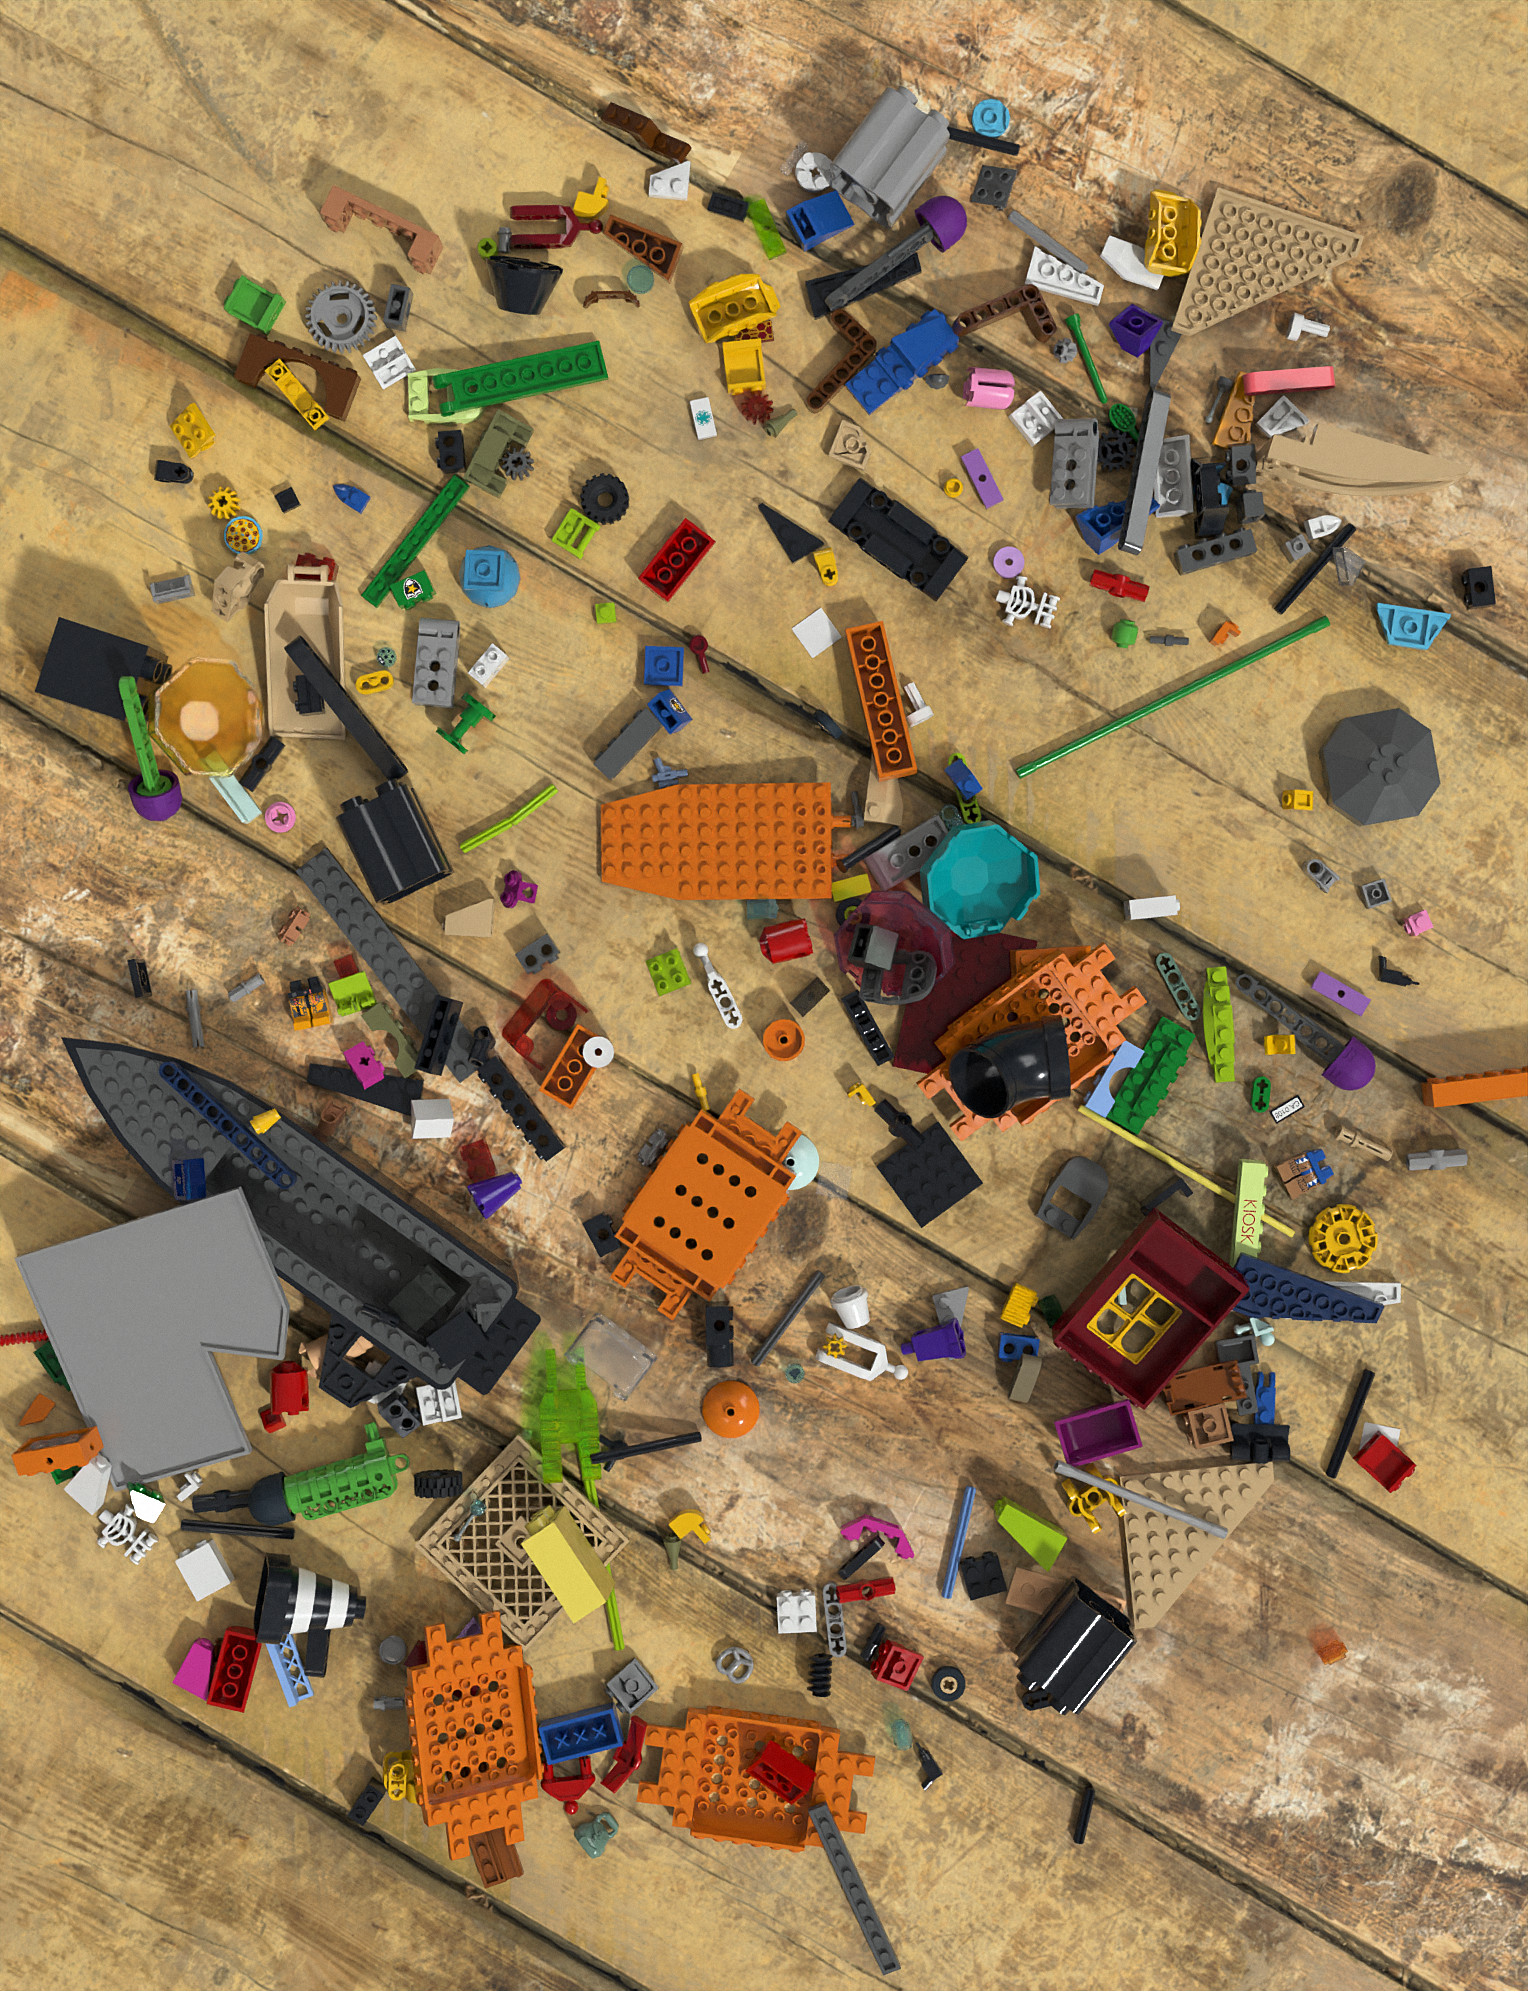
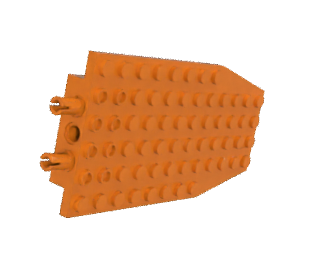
M831 782L684 784L602 804V882L676 900L832 899L833 868L837 866L836 861L838 859L842 860L850 855H834L832 853V829L834 827L851 828V822H843L851 821V815L834 816L832 814Z

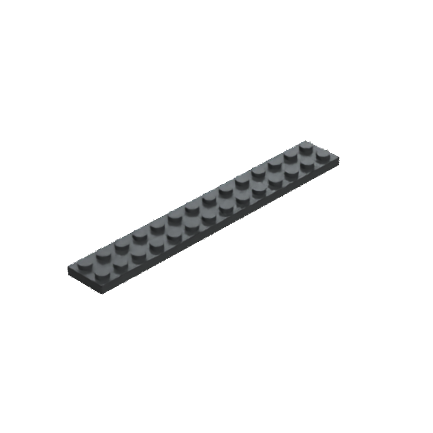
M325 848L296 871L424 1036L436 994H441L328 848ZM458 1019L445 1065L459 1083L463 1082L480 1068L468 1062L475 1038L460 1019Z

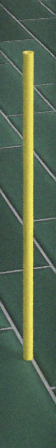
M1080 1104L1077 1111L1235 1204L1236 1196L1084 1105ZM1266 1213L1261 1215L1262 1221L1292 1238L1295 1234L1293 1229Z

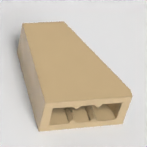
M487 899L446 915V919L442 920V931H445V935L493 938L495 899Z

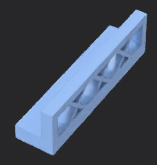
M287 1634L286 1641H281L279 1645L266 1644L289 1708L297 1705L300 1700L314 1696L310 1680L304 1674L305 1667L293 1635ZM285 1647L293 1650L294 1656L292 1660L284 1657L283 1651ZM292 1665L300 1669L301 1673L298 1678L290 1673ZM298 1683L305 1685L308 1692L299 1695L296 1689Z

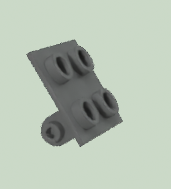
M982 165L971 202L996 206L998 211H1003L1007 207L1017 170Z

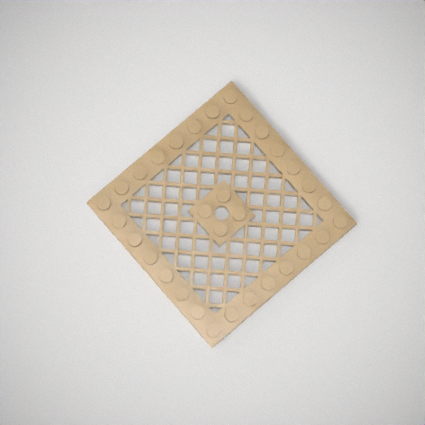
M519 1433L414 1546L484 1613L498 1610L500 1612L501 1629L517 1645H522V1649L526 1652L564 1611L554 1593L546 1600V1592H552L550 1587H546V1581L541 1574H532V1565L535 1564L525 1549L517 1543L518 1538H525L528 1534L524 1526L531 1521L530 1510H541L545 1507L543 1506V1497L553 1496V1506L551 1507L554 1512L565 1506L569 1513L571 1511L578 1518L574 1520L576 1523H580L584 1536H594L595 1546H592L605 1567L625 1547L630 1538ZM520 1462L523 1466H516V1464ZM515 1470H525V1479H515ZM511 1471V1479L502 1480ZM529 1472L537 1479H529ZM525 1483V1493H516V1484ZM529 1483H539V1492L529 1493ZM502 1484H512V1493H502ZM498 1485V1493H490ZM543 1485H544L550 1492H543ZM503 1497H512V1507H503ZM516 1497H526V1506H516ZM529 1497H539V1506H530ZM489 1498H499V1507H489ZM556 1498H558L564 1505L557 1506ZM485 1499V1507H477ZM475 1507L479 1509V1512L486 1511V1521H477L476 1516H474L469 1525H473V1534L464 1535L462 1533L460 1548H451L450 1539H454V1535L451 1534L458 1526L459 1531L466 1522L464 1520L469 1516L471 1510ZM490 1511H499V1520L490 1521ZM503 1511H513V1520H503ZM517 1511H526V1518L521 1515L517 1519ZM513 1524V1525L504 1533V1525ZM584 1524H585L592 1532H584ZM477 1525H486V1534H477ZM490 1525H500V1534H490ZM491 1538H499L495 1543L498 1547L491 1548ZM464 1539H473V1548H464ZM477 1539H486L487 1548H477ZM473 1552L474 1561L464 1562V1553ZM478 1552H487V1561H478ZM491 1552H500L501 1561H491ZM453 1553H460V1560ZM504 1553H505L512 1561H505ZM501 1565V1574L492 1575L491 1566ZM505 1565H514L515 1574H505ZM528 1565V1574H518V1567L523 1570ZM467 1566H474V1573ZM478 1566H487L488 1575H478ZM528 1578V1588H519V1579ZM532 1578H542V1587H532ZM480 1579H488V1586ZM492 1579H501V1588H492ZM505 1579H515V1588H505ZM506 1592H515V1601H506ZM519 1592H529V1601H519ZM533 1592H542V1601H533ZM495 1593H502V1600ZM542 1605V1606L533 1614V1606ZM508 1606H516V1613ZM520 1606H529V1615H520Z

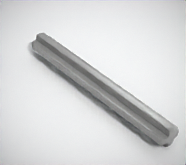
M1013 210L1008 216L1010 222L1067 265L1073 267L1075 271L1081 274L1086 273L1089 267L1086 263L1017 211Z

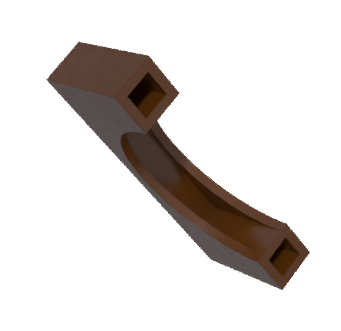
M259 333L256 336L253 334L249 335L234 374V378L238 382L256 388L260 379L266 374L265 370L279 358L283 363L296 362L305 364L316 370L321 375L325 384L326 404L324 412L330 417L343 422L346 421L361 381L356 370L349 367L345 370L340 368L339 364L330 360L328 363L321 361L322 358L317 355L310 354L308 356L303 354L304 351L296 347L292 349L287 348L284 343L277 340L274 342L268 341L266 336Z

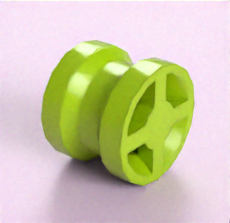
M483 238L480 240L478 252L483 260L486 257L489 259L490 256H498V248L493 239Z

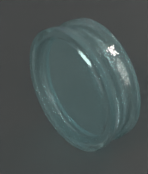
M644 265L633 267L627 275L628 286L637 294L649 292L654 285L652 271Z

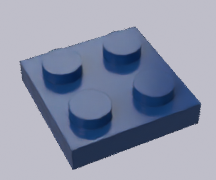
M645 646L644 685L683 687L684 647Z

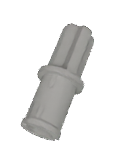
M257 973L254 977L246 982L242 981L241 985L228 992V997L232 1002H236L245 995L252 994L251 991L265 984V980L260 973Z

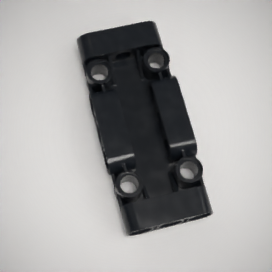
M861 477L828 520V523L846 535L850 541L857 543L862 551L897 577L907 580L912 587L918 588L935 602H937L969 558L949 543L947 538L938 535V532L931 525L898 501H892L885 492L877 490ZM880 497L884 500V504L876 505L874 499ZM858 528L861 530V535L853 536L851 530ZM943 543L946 546V549L944 551H938L936 549V544ZM921 574L923 580L921 582H915L913 580V575Z

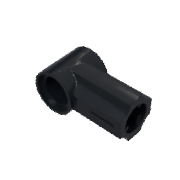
M480 1026L474 1031L475 1041L468 1057V1062L476 1067L485 1065L490 1049L496 1044V1039L487 1026Z

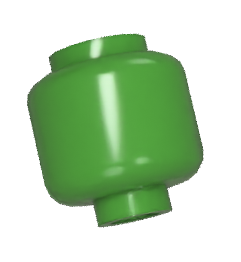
M1120 619V622L1114 624L1111 639L1117 643V647L1128 648V645L1136 643L1139 628L1135 625L1134 621Z

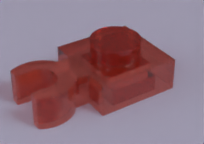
M352 953L333 961L340 979L359 972Z

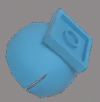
M491 545L466 550V556L462 560L459 570L462 592L472 603L486 608L505 605L516 595L521 580L517 561L506 550Z

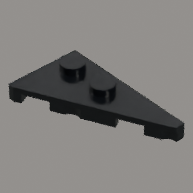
M763 503L758 505L792 564L824 546L823 541Z

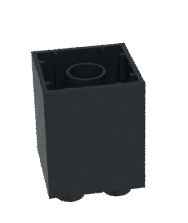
M59 617L35 692L128 724L123 699L119 690V680L121 676H131L135 679L136 692L139 695L147 725V722L155 723L158 718L161 703L155 700L159 685L164 687L168 685L173 667L167 663L168 656L147 645Z

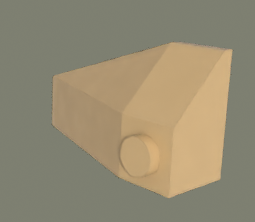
M871 755L863 820L864 822L901 826L903 802L898 778L878 782L873 755Z

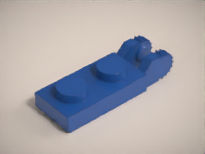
M1257 1372L1255 1396L1258 1413H1254V1424H1274L1275 1372L1269 1373V1386H1263V1372Z

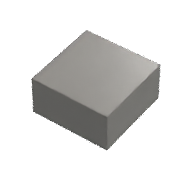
M1385 879L1359 886L1366 909L1392 901Z

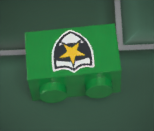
M425 570L390 585L398 606L401 609L405 608V610L414 608L416 606L415 603L420 601H430L433 599V595H436L433 584Z

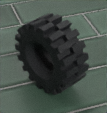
M600 473V476H592L593 479H588L586 485L581 489L580 499L582 508L587 517L598 524L599 522L602 525H606V523L614 524V521L621 520L622 515L625 516L626 510L629 508L630 500L625 484L618 477H613L612 474L604 475V473ZM603 492L611 494L613 498L612 503L607 507H603L598 503V496Z
M437 1469L414 1474V1495L416 1497L437 1499L458 1496L463 1492L462 1472L458 1470Z

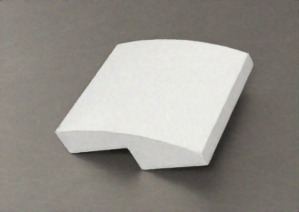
M396 336L363 355L383 389L416 370Z
M1041 391L1027 400L1024 405L1008 417L1032 447L1055 429L1058 419H1063Z
M455 1381L445 1390L435 1389L429 1384L415 1387L423 1426L462 1418Z

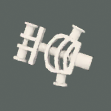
M1022 576L1016 577L1017 586L1014 585L1012 587L1011 593L1002 590L998 591L996 601L1007 604L1005 613L1008 615L1006 619L1002 620L1003 623L1012 627L1014 618L1024 619L1033 610L1037 611L1034 624L1037 625L1040 616H1042L1044 619L1040 626L1051 628V619L1055 617L1052 615V611H1057L1056 603L1060 600L1059 597L1049 595L1048 598L1050 600L1046 604L1047 593H1044L1040 604L1034 603V592L1031 588L1024 587L1027 577ZM1019 591L1022 593V599L1019 598ZM1026 592L1030 595L1031 602L1026 600ZM1016 605L1020 606L1016 612H1013ZM1023 608L1028 609L1025 614H1019ZM1043 608L1048 609V612H1043Z
M127 1503L125 1511L121 1510L116 1516L106 1509L99 1516V1519L107 1526L102 1531L104 1536L96 1539L97 1543L104 1548L107 1542L114 1546H119L128 1540L132 1545L124 1555L127 1557L134 1550L136 1553L130 1556V1560L138 1565L140 1559L147 1555L145 1550L150 1551L153 1548L154 1542L157 1543L159 1539L150 1533L148 1535L149 1538L145 1540V1535L150 1531L148 1529H145L138 1538L133 1535L137 1527L136 1519L131 1516L132 1512H135L133 1505ZM129 1524L131 1525V1530H130V1532H129V1530L127 1529V1528L129 1527ZM115 1530H116L117 1532H119V1533H117V1534H115V1535H112V1534H111V1533H113ZM121 1535L125 1537V1539L122 1540L116 1539Z

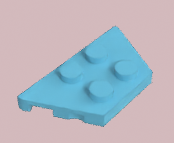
M1383 603L1376 604V610L1387 645L1427 650L1434 638L1442 630L1444 624L1451 617V614Z

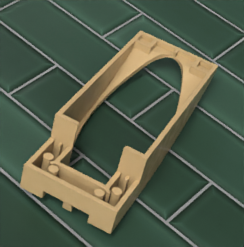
M1320 422L1314 427L1310 441H1308V436H1305L1300 442L1274 434L1258 451L1255 461L1256 477L1259 479L1267 480L1269 478L1275 480V483L1279 485L1289 484L1319 492L1366 497L1411 495L1445 489L1470 472L1471 468Z

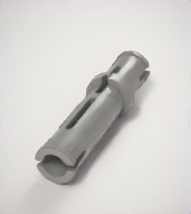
M197 989L192 990L193 998H191L190 990L185 991L188 1006L186 1012L189 1014L193 1048L198 1047L197 1039H199L200 1047L205 1046L200 1010L202 1009L199 1006Z

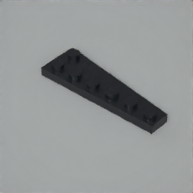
M917 252L902 261L857 296L848 300L839 309L921 274L922 270ZM869 265L805 281L814 320L833 313L834 311H831L825 304L826 298Z
M314 1063L309 1065L307 1078L308 1083L411 1116V1100L422 1099L424 1080L384 1074V1079L364 1090L351 1069Z

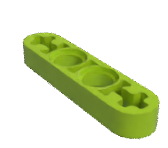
M953 753L948 758V766L952 764L951 761L956 756L957 759H961L967 766L964 756L960 753ZM954 786L965 823L980 822L981 812L976 795L972 797L973 800L970 804H965L962 801V796ZM975 805L976 808H972L973 814L978 816L975 818V822L967 819L970 812L969 809L965 811L964 807Z

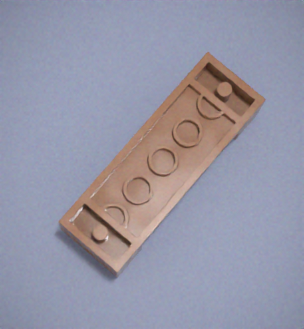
M335 185L332 186L320 211L324 219L323 221L328 225L327 228L336 233L338 231L345 233L354 214L359 219L365 220L366 218L371 220L372 224L382 229V227L389 229V232L397 237L400 235L406 237V240L412 244L407 255L414 267L413 269L421 274L426 272L431 275L443 249L442 242L437 234Z

